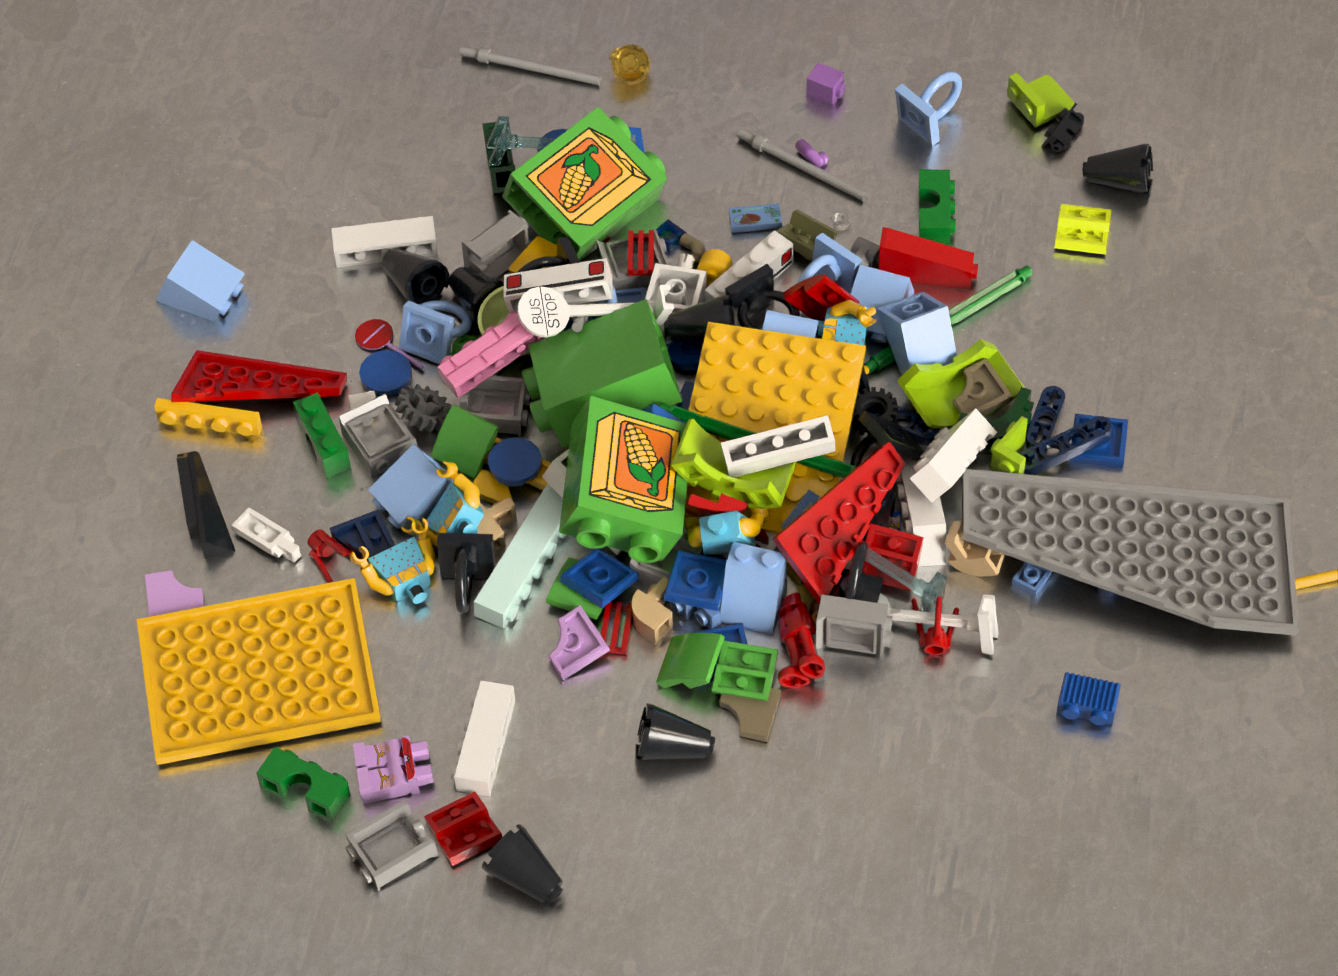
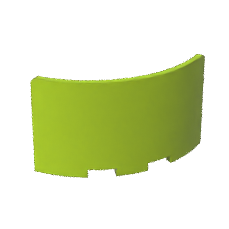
M979 339L970 348L953 357V363L942 366L941 363L929 365L914 363L897 380L926 425L938 429H943L944 427L949 429L956 425L960 414L954 407L953 400L961 395L965 388L966 379L963 370L987 358L1012 394L1013 400L1017 397L1021 387H1024L997 347L983 339ZM1005 404V405L999 407L998 409H996V410H994V411H992V412H990V413L984 415L983 417L985 418V417H987V416H989V415L995 413L996 411L1000 410L1001 408H1003V407L1006 406L1007 404Z
M694 419L688 420L671 463L674 470L684 480L694 487L698 484L712 492L710 496L719 499L722 493L748 503V508L766 509L781 507L796 462L738 477L728 476L722 454V442L707 433Z

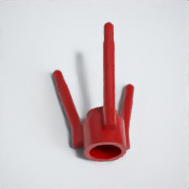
M319 529L308 538L307 544L312 549L309 555L317 563L326 582L331 583L334 581L320 557H329L334 551L342 556L347 555L350 557L351 551L339 544L324 530Z
M941 596L936 598L934 627L928 628V631L925 633L923 624L916 623L919 634V647H924V651L930 655H941L950 649V640L954 627L948 626L947 632L944 633V629L941 628ZM913 598L911 600L912 609L919 611L917 600ZM956 607L954 608L953 615H958L959 608Z

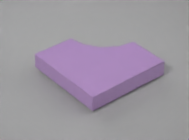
M172 570L145 574L149 617L205 606L202 588H190L182 585L175 579Z
M581 605L557 620L560 627V640L556 648L548 655V658L564 681L610 651V649Z

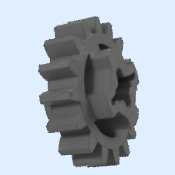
M416 384L415 388L411 385H407L406 389L402 388L395 402V405L398 406L396 412L403 413L401 416L402 420L408 419L410 426L414 425L420 431L423 428H427L430 433H432L433 429L438 432L440 431L452 405L445 403L446 397L438 396L439 391L430 390L429 386L422 389L419 384Z

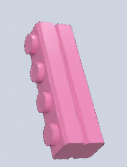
M511 312L506 316L504 322L496 327H489L485 330L483 336L477 340L465 343L462 350L455 355L443 358L440 365L437 366L439 375L457 398H460L529 351L530 344L543 340L544 337L535 336L528 332L521 325L517 312Z

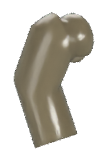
M684 233L680 238L679 244L691 250L692 253L690 255L694 257V263L699 264L702 255L706 252L705 245L700 240Z

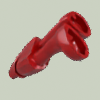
M795 592L781 600L782 608L779 610L780 639L782 643L786 644L790 657V666L779 671L778 681L781 686L787 688L806 686L810 684V678L818 679L825 672L824 660L817 655L812 640V635L816 634L815 622L807 610L805 602L801 601L800 593ZM800 643L802 644L803 651H804V656H803V657H802V652H801Z

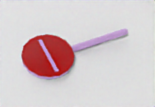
M372 319L362 323L356 329V343L361 348L378 350L386 346L392 351L403 354L409 362L418 368H424L422 363L390 343L394 333L392 326L388 322L381 319Z

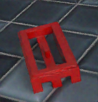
M628 230V276H652L654 270V230H649V233H644V230H638V233ZM633 241H638V269H633ZM644 241H649L648 269H643Z
M611 601L605 606L601 637L606 643L611 612H615L611 643L608 646L610 651L607 653L627 655L632 623V603H628V605H623V602L612 604ZM621 613H626L621 647H616Z

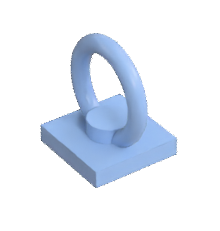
M953 71L940 74L926 86L920 97L904 84L899 85L895 89L898 119L932 147L940 141L937 120L950 111L961 93L962 79L960 75ZM951 81L952 89L943 104L934 110L928 101L940 86Z
M821 233L815 238L812 262L804 270L797 283L816 275L825 274L851 294L862 259L824 233Z
M436 300L416 304L408 301L403 305L399 349L440 364L442 359L451 353L452 339L465 335L472 327V320L462 306L452 302ZM437 311H446L457 315L462 320V324L453 328L454 318Z

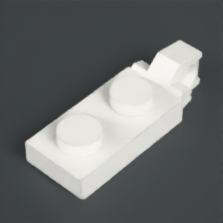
M247 508L230 525L234 533L272 556L274 555L279 558L283 555L284 558L293 563L301 556L299 546L293 543L294 538L290 536L289 531L251 508Z

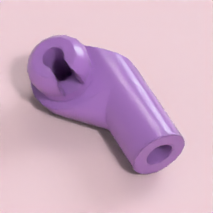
M804 139L796 142V149L809 163L818 168L828 163V157L825 152L817 153Z

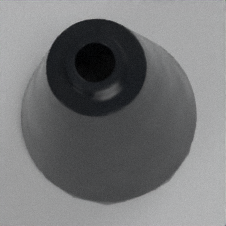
M1140 144L1090 156L1087 162H1083V177H1087L1090 183L1139 194H1150L1153 179H1150L1151 171H1153L1152 148L1149 146L1150 144Z
M398 248L389 250L383 258L382 266L407 301L416 304L440 301L443 297L441 292L444 287L448 288L449 271L446 266L437 260Z
M466 267L457 268L449 277L450 288L472 322L478 326V312L481 304L491 292L504 286V282Z
M730 294L722 295L671 313L668 320L663 323L665 336H670L671 341L703 344L708 322L735 326L733 306L727 305L726 300H731Z
M646 703L637 734L639 735L638 742L641 744H636L635 759L706 758L707 753H713L715 737L711 736V730L658 706Z
M518 824L516 825L518 830L516 833L509 830L488 854L492 859L489 864L484 861L482 869L542 903H546L548 900L553 903L563 892L561 888L563 881L526 828Z

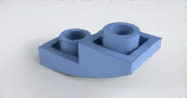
M1025 562L1012 579L1011 586L1036 598L1053 571Z
M669 602L671 608L676 613L680 612L686 620L695 615L697 621L702 626L706 625L709 629L721 627V612L719 610L714 611Z

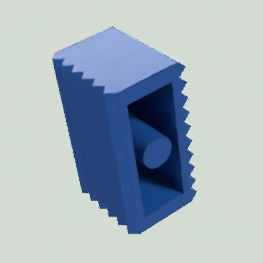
M1065 672L1056 713H1061L1068 719H1077L1078 717L1089 719L1096 725L1113 724L1121 684Z

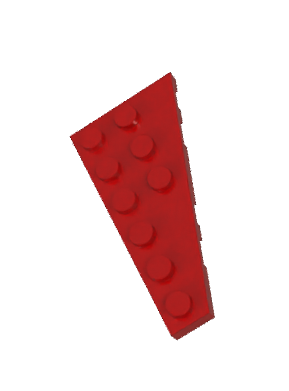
M196 350L171 393V402L302 398L318 393L320 397L340 396L347 383V373Z
M890 442L884 443L772 538L819 605L821 595L829 596L833 586L840 580L841 572L847 562L852 559L858 542L862 541L870 527V521L874 514L878 513L882 506V500L893 487L905 465V462Z

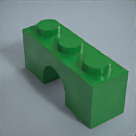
M919 169V205L932 206V208H920L919 237L950 245V234H955L956 219H951V215H955V199H950V195H955V180H950V170Z
M315 393L293 402L296 420L306 440H311L316 459L326 479L350 470L348 450L319 394Z
M274 747L256 772L260 787L283 799L296 786L309 787L310 789L305 795L308 811L333 822L351 796L348 781L338 773L331 774L313 761L306 762L298 758L290 750L283 751Z

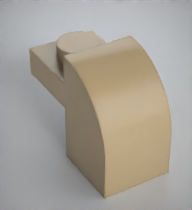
M510 497L501 502L494 503L487 510L480 503L484 516L477 526V534H493L495 553L506 548L505 535L502 528L517 520L515 504Z
M953 521L944 542L951 551L948 562L963 573L979 577L997 576L1005 554L962 540L963 521Z
M663 577L657 584H652L646 594L637 589L632 598L633 625L641 636L654 645L673 627L672 611L664 607L669 602L664 601V594L669 580L666 577Z

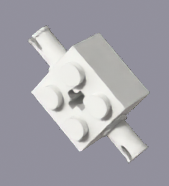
M685 253L679 255L677 266L655 263L645 299L650 300L659 285H670V291L665 297V304H673L674 309L671 313L704 302V290L707 288L706 271L692 269L695 259L692 255L688 254L685 262ZM663 324L660 329H661L662 334H663V336H664V338H665L664 324ZM667 336L666 344H669L672 341L670 336Z

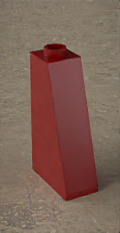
M882 227L879 247V270L909 277L911 283L963 289H970L972 279H977L978 264H974V253Z

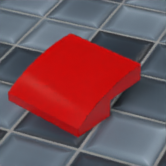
M825 274L807 278L784 292L786 301L814 320L825 321L827 308L841 302L852 300L859 304V300Z
M722 493L717 503L691 494L685 507V513L699 517L738 511L743 514L748 503Z
M870 523L866 538L868 550L862 573L884 578L883 585L912 592L924 537Z
M475 791L424 816L430 831L451 866L496 845L502 838V833L490 818L487 807Z

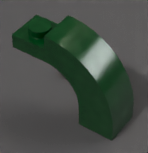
M507 120L482 124L493 195L504 193L509 176L515 171Z
M1021 387L1011 409L1006 414L998 418L986 419L997 433L987 441L988 444L977 453L978 455L992 454L990 450L993 443L998 438L1002 439L1009 425L1013 421L1017 422L1022 416L1028 419L1027 434L1034 402L1030 401L1032 390ZM962 412L957 423L968 414Z

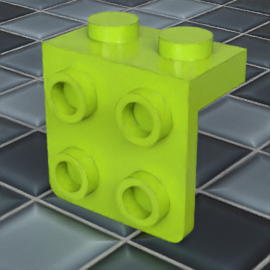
M1017 72L1009 76L1007 97L1035 128L1056 118L1064 108L1069 110L1075 104L1050 75L1041 76L1029 83Z
M1022 416L1017 422L1013 421L1009 425L1005 436L1002 439L998 438L993 443L990 450L992 453V460L989 464L990 471L1024 474L1026 457L1019 453L1022 452L1025 445L1027 418Z

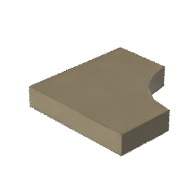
M987 358L963 370L966 385L961 395L953 400V405L960 415L962 412L969 414L976 408L984 416L1013 401V397Z
M771 688L768 702L722 694L719 704L720 707L731 711L737 717L740 725L739 736L767 742L781 698V690Z

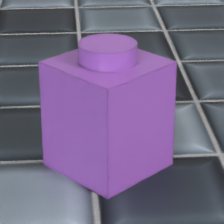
M819 62L807 77L806 95L833 105L838 97L841 98L846 90L844 72Z

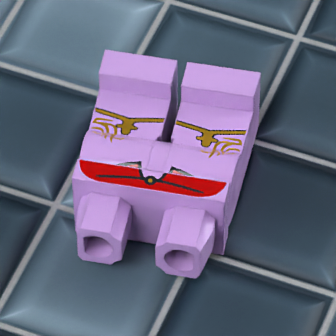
M404 736L401 739H391L374 745L365 746L364 742L353 744L359 791L363 805L405 796L409 793L411 795L419 794V786L434 782L431 764L415 765L417 761L430 759L427 741L411 742L410 736Z

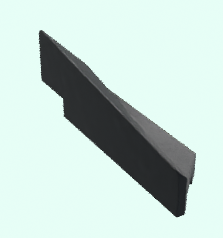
M197 451L177 454V466L190 538L200 537L205 558L234 553L235 547L200 454Z

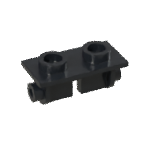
M1076 103L1069 110L1064 108L1057 116L1056 120L1059 123L1057 126L1052 124L1045 132L1044 136L1047 139L1041 147L1049 143L1055 152L1063 151L1073 136L1084 124L1083 114L1076 113L1073 110L1077 105Z

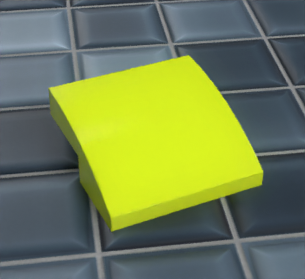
M1061 204L1054 248L1106 255L1111 210Z

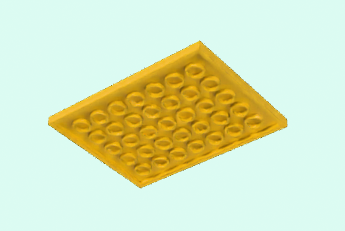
M708 322L689 411L755 433L828 415L835 439V452L824 454L823 456L844 462L866 346ZM710 434L712 437L719 440L720 442L730 441L728 439ZM796 463L781 507L767 508L769 516L764 518L761 528L765 532L778 534L782 531L781 528L808 492L821 498L840 482L841 477ZM687 482L685 507L691 494L717 503L718 499L711 497L712 492L697 484L694 487ZM747 504L743 515L750 518L752 513ZM684 512V516H686V515H688V517H694V516H695V515H691V514H688V513H685V512Z
M355 578L136 619L157 765L381 722Z

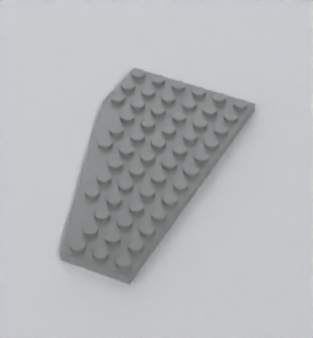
M966 469L962 474V540L1212 628L1295 636L1298 634L1299 619L1288 498Z

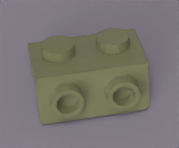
M798 209L793 211L790 223L776 230V232L793 243L794 251L802 254L805 259L810 261L813 258L815 238L818 235L824 233L834 241L837 236L836 230Z

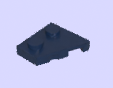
M379 510L329 528L330 534L334 539L362 558L363 555L359 551L360 546L368 550V558L395 546Z

